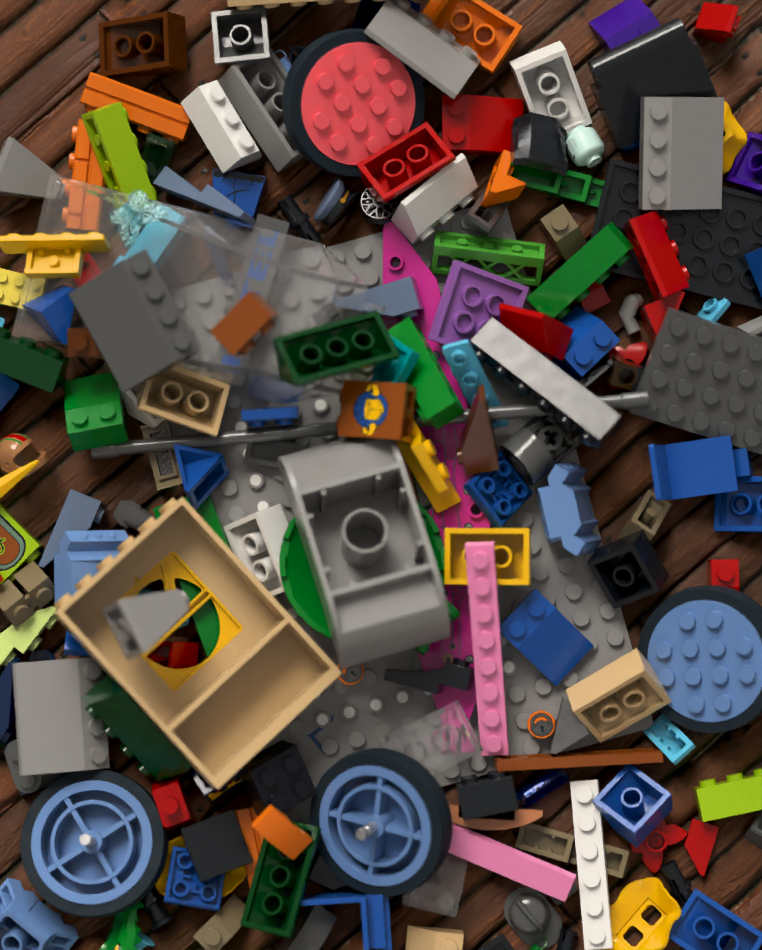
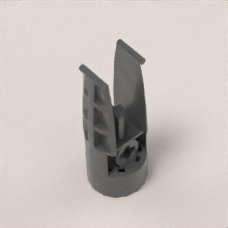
M608 360L601 363L599 367L580 379L578 383L586 388L613 364V361ZM553 415L533 417L499 447L523 481L529 485H534L555 464L561 462L583 443L577 433L569 439L566 434L570 430L563 428L557 420L554 421L551 417ZM541 419L546 427L538 429L534 434L528 431ZM547 434L551 436L549 444L544 443L545 435ZM560 445L567 447L555 459L549 453L559 448Z

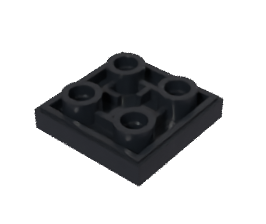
M233 809L180 829L200 883L253 862Z

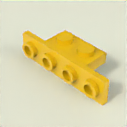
M67 232L60 235L36 233L25 236L11 233L7 236H0V248L5 254H27L24 271L27 278H81L84 253L111 252V245L105 235L97 232H89L82 235Z
M413 418L411 444L395 442L435 511L440 513L459 503L461 497L449 479L450 473L443 462L440 463L437 459V452L430 439L426 440Z

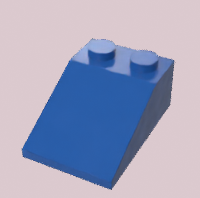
M762 476L737 477L739 491L715 494L714 531L762 534Z
M533 589L500 623L501 635L555 686L594 647L536 589Z
M695 888L682 908L681 916L673 923L669 939L686 950H758L762 944V932Z

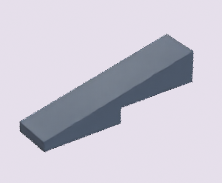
M167 166L163 168L153 182L154 185L166 193L250 226H254L257 220L209 184L201 192Z

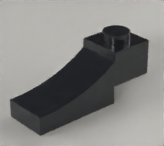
M454 657L453 661H446L443 668L432 671H405L388 668L385 671L383 680L433 694H440L444 685L465 691L471 690L475 671L474 667L469 666L470 661Z

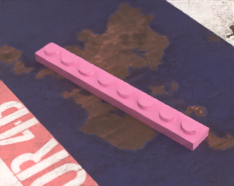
M494 541L466 542L465 552L481 756L509 755Z

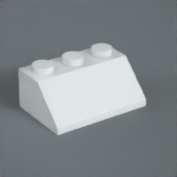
M217 80L198 86L181 102L182 107L222 173L262 157L260 150Z
M464 154L458 155L455 161L443 167L399 204L391 221L412 245L419 239L422 242L428 239L435 232L433 227L439 222L442 225L446 224L454 217L453 211L459 206L464 209L475 199L473 194L478 185Z
M281 504L255 512L223 527L233 553L272 596L285 592L280 578L279 556L283 537L289 524Z

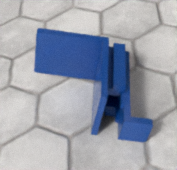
M731 435L666 445H648L656 501L739 491L737 477L754 475L751 452L747 448L733 450Z
M358 890L303 895L301 906L361 902L364 950H370L371 948L392 950L389 897H383V894H365Z

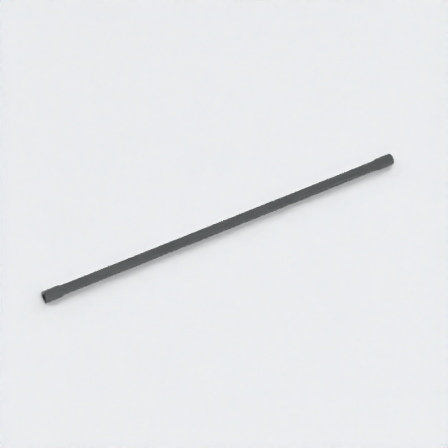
M648 391L627 392L620 395L598 397L612 409L627 410L649 407ZM535 403L489 407L491 421L552 415L550 412L546 414L541 411ZM464 409L465 412L445 425L466 423L470 409ZM414 414V420L418 427L433 426L430 422L425 424L419 414ZM336 421L225 431L218 432L216 437L207 434H193L129 440L128 442L92 448L91 454L93 459L112 458L120 455L175 450L173 444L204 448L338 435Z

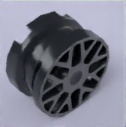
M367 188L363 192L360 201L363 217L367 222L378 227H383L385 223L392 222L391 218L399 206L398 196L386 203L377 202Z

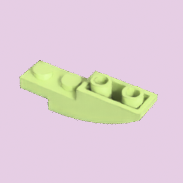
M54 606L36 611L35 614L17 628L11 625L0 634V670L17 656L14 653L16 649L23 654L29 650L31 652L36 650L43 640L39 636L45 628L50 630L57 622V619L52 614L57 610Z

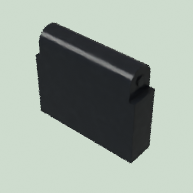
M678 17L587 61L594 83L590 84L591 90L612 142L620 150L640 140V97H717L698 44L689 38L682 21Z

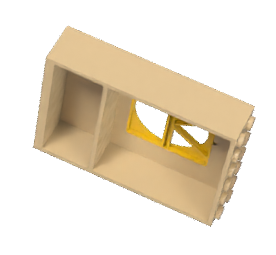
M183 497L177 501L171 498L158 510L161 515L156 520L150 517L137 529L141 534L135 539L129 536L116 548L120 553L114 558L111 555L107 556L95 567L99 571L93 577L88 574L74 586L78 590L72 596L67 593L53 605L57 610L52 614L107 675L127 693L211 788L218 790L339 677L342 672ZM176 578L189 581L198 586L201 592L190 601L189 610L149 651L127 660L101 609L122 598L137 596L146 585L158 579H162L165 591L176 589L174 582ZM211 599L218 613L220 632L217 644L207 659L190 668L173 669L161 666L147 657Z

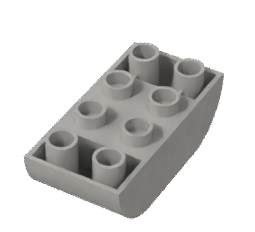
M344 438L277 457V463L341 669L450 638L449 613L439 570L396 442L386 439Z

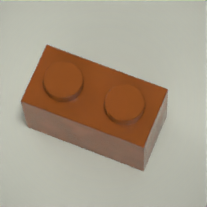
M249 291L210 333L232 356H241L242 354L246 356L256 347L257 344L254 341L261 334L267 335L276 326L274 321L279 315L257 292Z

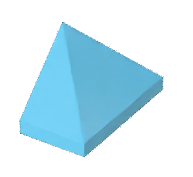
M663 713L653 721V725L643 730L644 734L674 765L696 747Z

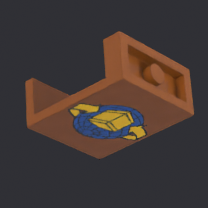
M344 380L343 387L339 393L341 403L340 415L336 420L338 436L346 439H351L352 437L386 439L411 444L417 388L407 383Z

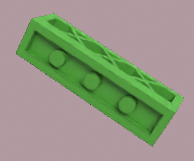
M436 230L431 272L444 275L449 274L451 265H438V255L448 256L453 260L464 263L472 259L478 260L482 264L479 269L487 270V272L519 284L540 286L545 244ZM497 263H504L509 269L504 273L496 272L492 266ZM525 266L536 267V276L523 275L520 269Z

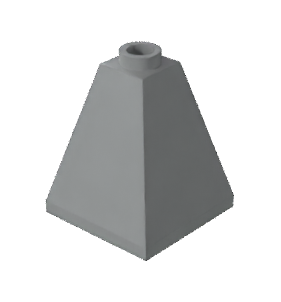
M8 137L4 141L0 152V195L55 200L56 197L61 199L66 189V183L62 182L64 178L14 138Z
M175 589L122 598L101 610L126 659L129 660L149 651L189 610L190 601L184 591Z

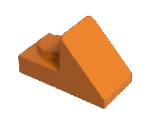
M505 149L495 162L481 202V206L485 208L517 199L526 186L525 182L511 176L514 166L510 165L512 161L511 154Z

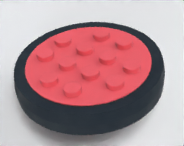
M365 29L339 30L328 33L313 41L299 54L292 64L283 87L282 114L291 141L297 150L311 163L329 173L341 176H360L356 164L422 125L425 111V91L421 75L365 34Z

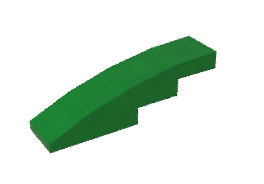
M511 161L510 165L514 166L511 176L525 182V188L598 208L604 183L603 180L567 170L565 176H561L558 173L524 165H513Z

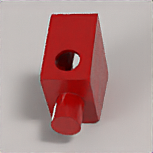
M180 774L159 782L157 780L153 781L152 794L164 829L172 831L196 822Z

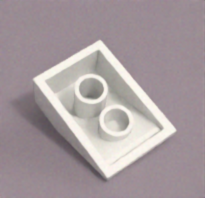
M560 41L509 61L528 112L557 118L567 133L578 126L592 124L567 50Z

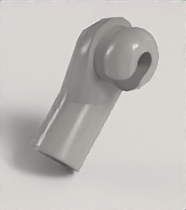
M638 293L627 295L619 310V316L628 335L641 330L635 315L638 308L643 306L644 302L643 297Z

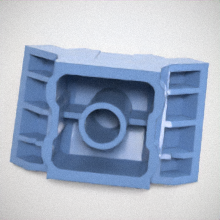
M575 462L555 464L547 477L549 486L537 488L536 496L547 542L552 543L562 540L563 548L575 556L595 552L603 539L592 532L599 520L594 518L589 496L591 487L581 482L587 470Z
M125 530L64 531L59 542V554H54L55 603L68 593L72 596L78 590L74 586L86 575L90 574L93 577L99 571L95 567L107 556L111 555L114 558L120 553L116 548L128 538Z
M7 878L0 886V950H69L77 941L79 936L75 926L64 924L61 914L54 912L41 902L35 895V892L24 890L20 880Z

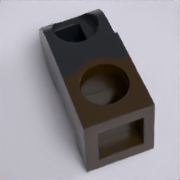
M613 355V364L610 366L606 377L608 383L636 392L645 366Z

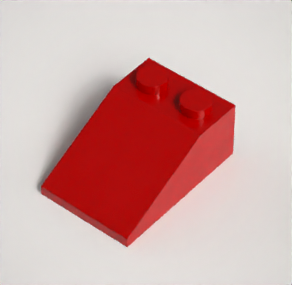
M442 95V141L454 155H460L461 153L464 155H501L504 149L510 152L511 126L514 118L524 115L523 99L479 95H457L452 99L448 95Z

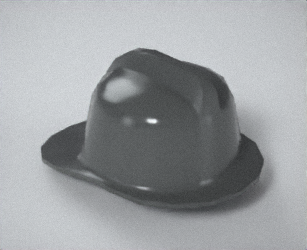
M529 887L518 888L510 893L505 901L504 914L514 931L530 947L534 943L541 949L544 946L549 948L559 940L560 928L563 927L562 920L552 905L540 892Z

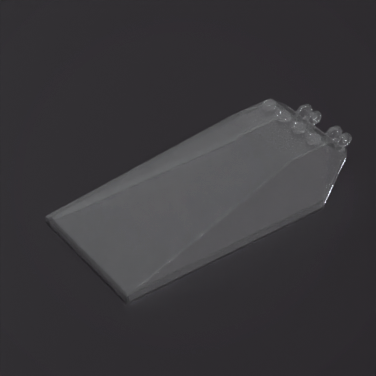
M50 174L36 233L60 235L67 232L82 235L89 232H97L105 235L111 245V252L84 253L81 278L25 277L12 336L17 338L24 336L40 344L68 350L67 344L52 340L22 305L61 285L77 289L119 262L146 249L201 347L197 355L176 366L231 385L229 392L280 405L339 395L344 379L367 381L368 378L364 377V375L352 373L337 375L297 387L280 380L273 342L274 338L361 315L362 308L369 309L372 312L378 310L379 313H385V306L364 301L368 285L322 243L257 226H250L242 222L145 198V205H150L151 208L152 204H154L151 211L158 206L161 208L156 214L151 213V211L147 212L150 208L144 209L145 205L143 204L140 207L143 198L141 202H139L138 198L137 206L139 205V210L136 213V209L134 211L130 205L131 198H134L132 197L133 194ZM119 209L127 210L130 213L129 216L132 217L130 218L132 222L128 227L130 236L125 241L123 237L128 231L121 234V232L125 231L122 230V225L127 224L128 226L129 222L123 221L120 224L115 222L114 218L117 216L115 215L117 212H114L116 210L119 211ZM162 211L166 212L161 218L154 219L155 215L160 214ZM142 214H149L152 216V219L149 218L148 222H143L140 216ZM134 221H135L136 224L139 225V230H138L135 234H132V232H131V226H132V229H133L134 232H135V225H134ZM134 236L133 243L127 246L126 243H128L130 237ZM249 291L257 292L279 315L274 321L276 326L267 335L261 334L254 341L257 345L246 356L243 354L241 356H232L210 331ZM74 306L70 328H86ZM102 356L95 357L104 360Z

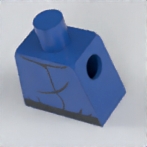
M213 169V188L255 219L266 186V177L230 171L222 173L221 170ZM214 211L215 217L225 219L224 234L240 236L242 222Z

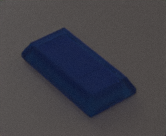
M553 768L517 792V800L522 808L527 809L570 779L563 768Z

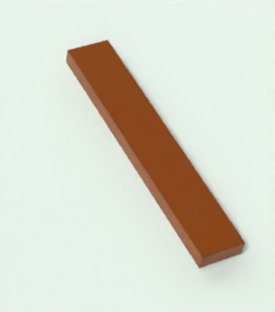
M657 747L559 752L557 754L504 755L493 757L494 768L497 772L660 763L663 762V752Z

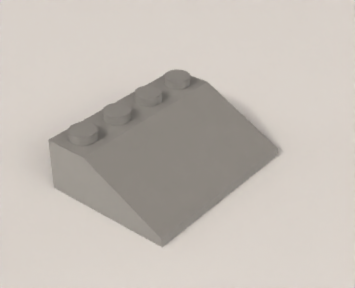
M640 97L639 209H722L724 97Z
M92 657L12 663L19 775L110 768L108 735L102 729L105 723L100 717L96 721L84 709L88 704L82 698L104 678L103 669Z

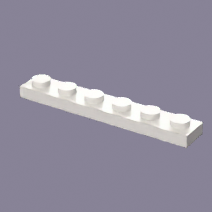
M599 780L570 782L584 949L614 948L603 820L602 814L592 802L600 793Z

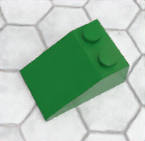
M111 372L64 381L66 425L74 452L129 441L123 399L118 384Z

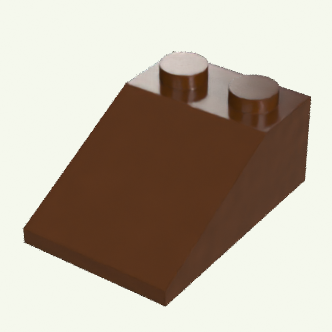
M165 11L99 22L100 75L105 77L165 75L187 71L185 16Z

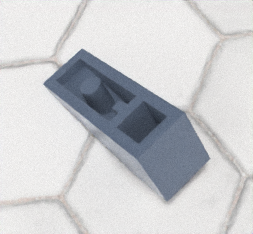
M411 276L332 300L333 306L368 313L378 310L380 315L401 317L402 321L408 317L411 319L418 317L417 312L424 310L416 280Z
M70 489L38 566L47 568L54 562V554H59V542L64 531L92 530L95 523L100 524L106 509L102 508L104 502Z

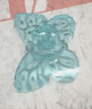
M135 190L129 195L128 203L111 210L109 221L111 224L119 227L118 235L123 245L130 249L136 242L140 227H143L144 223L160 221L167 217L168 213L155 202H148V196L144 191Z

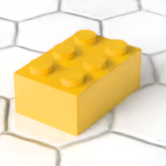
M445 528L444 584L468 585L466 542L494 541L497 585H531V529Z

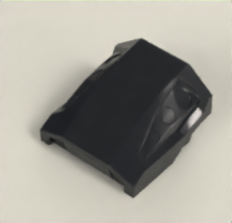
M533 112L514 118L511 126L510 145L512 164L524 165L565 176L568 166L565 144L567 131L559 120Z

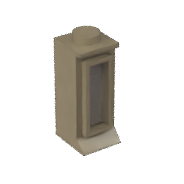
M163 420L154 429L148 425L140 426L144 439L173 436L168 420ZM175 450L148 453L157 491H164L166 488L183 485Z

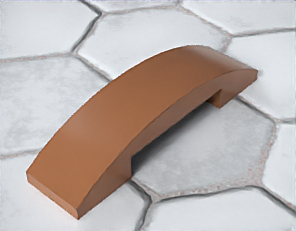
M449 804L452 823L479 830L516 828L543 817V810L519 808L515 810L514 819L478 817L463 820L462 816H459L460 805Z

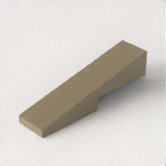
M534 823L520 826L515 848L577 865L574 834ZM605 843L607 874L625 878L632 850Z

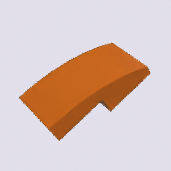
M271 804L251 824L259 834L292 860L313 841L308 833L292 823L284 813Z

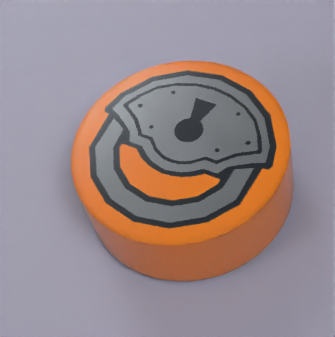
M340 663L337 667L342 672L338 679L342 683L354 685L363 678L364 667L362 663L342 669Z
M538 710L529 716L527 728L534 737L547 738L555 729V720L547 711Z

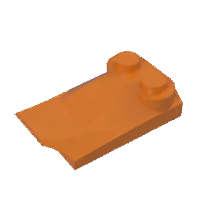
M430 0L422 11L433 20L432 24L440 30L446 29L451 32L456 38L455 41L463 47L467 45L476 51L477 57L481 60L478 67L491 74H494L501 66L523 29L522 25L482 0Z

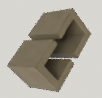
M34 561L13 575L23 587V591L26 593L25 596L9 579L0 585V611L15 628L35 614L34 608L38 607L41 609L54 599L53 583Z

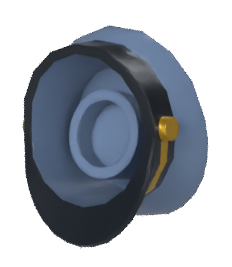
M341 177L334 178L314 213V221L322 222L328 226L341 209L356 198L360 192L351 193L345 188Z

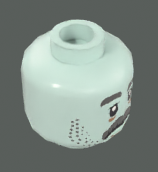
M581 125L572 129L567 134L565 142L566 151L576 166H588L591 168L601 162L605 145L594 128Z

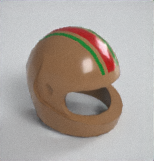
M20 433L9 434L0 440V471L7 475L35 460H40L39 464L25 476L27 477L49 460L46 451L36 450L32 445L33 439L27 435Z

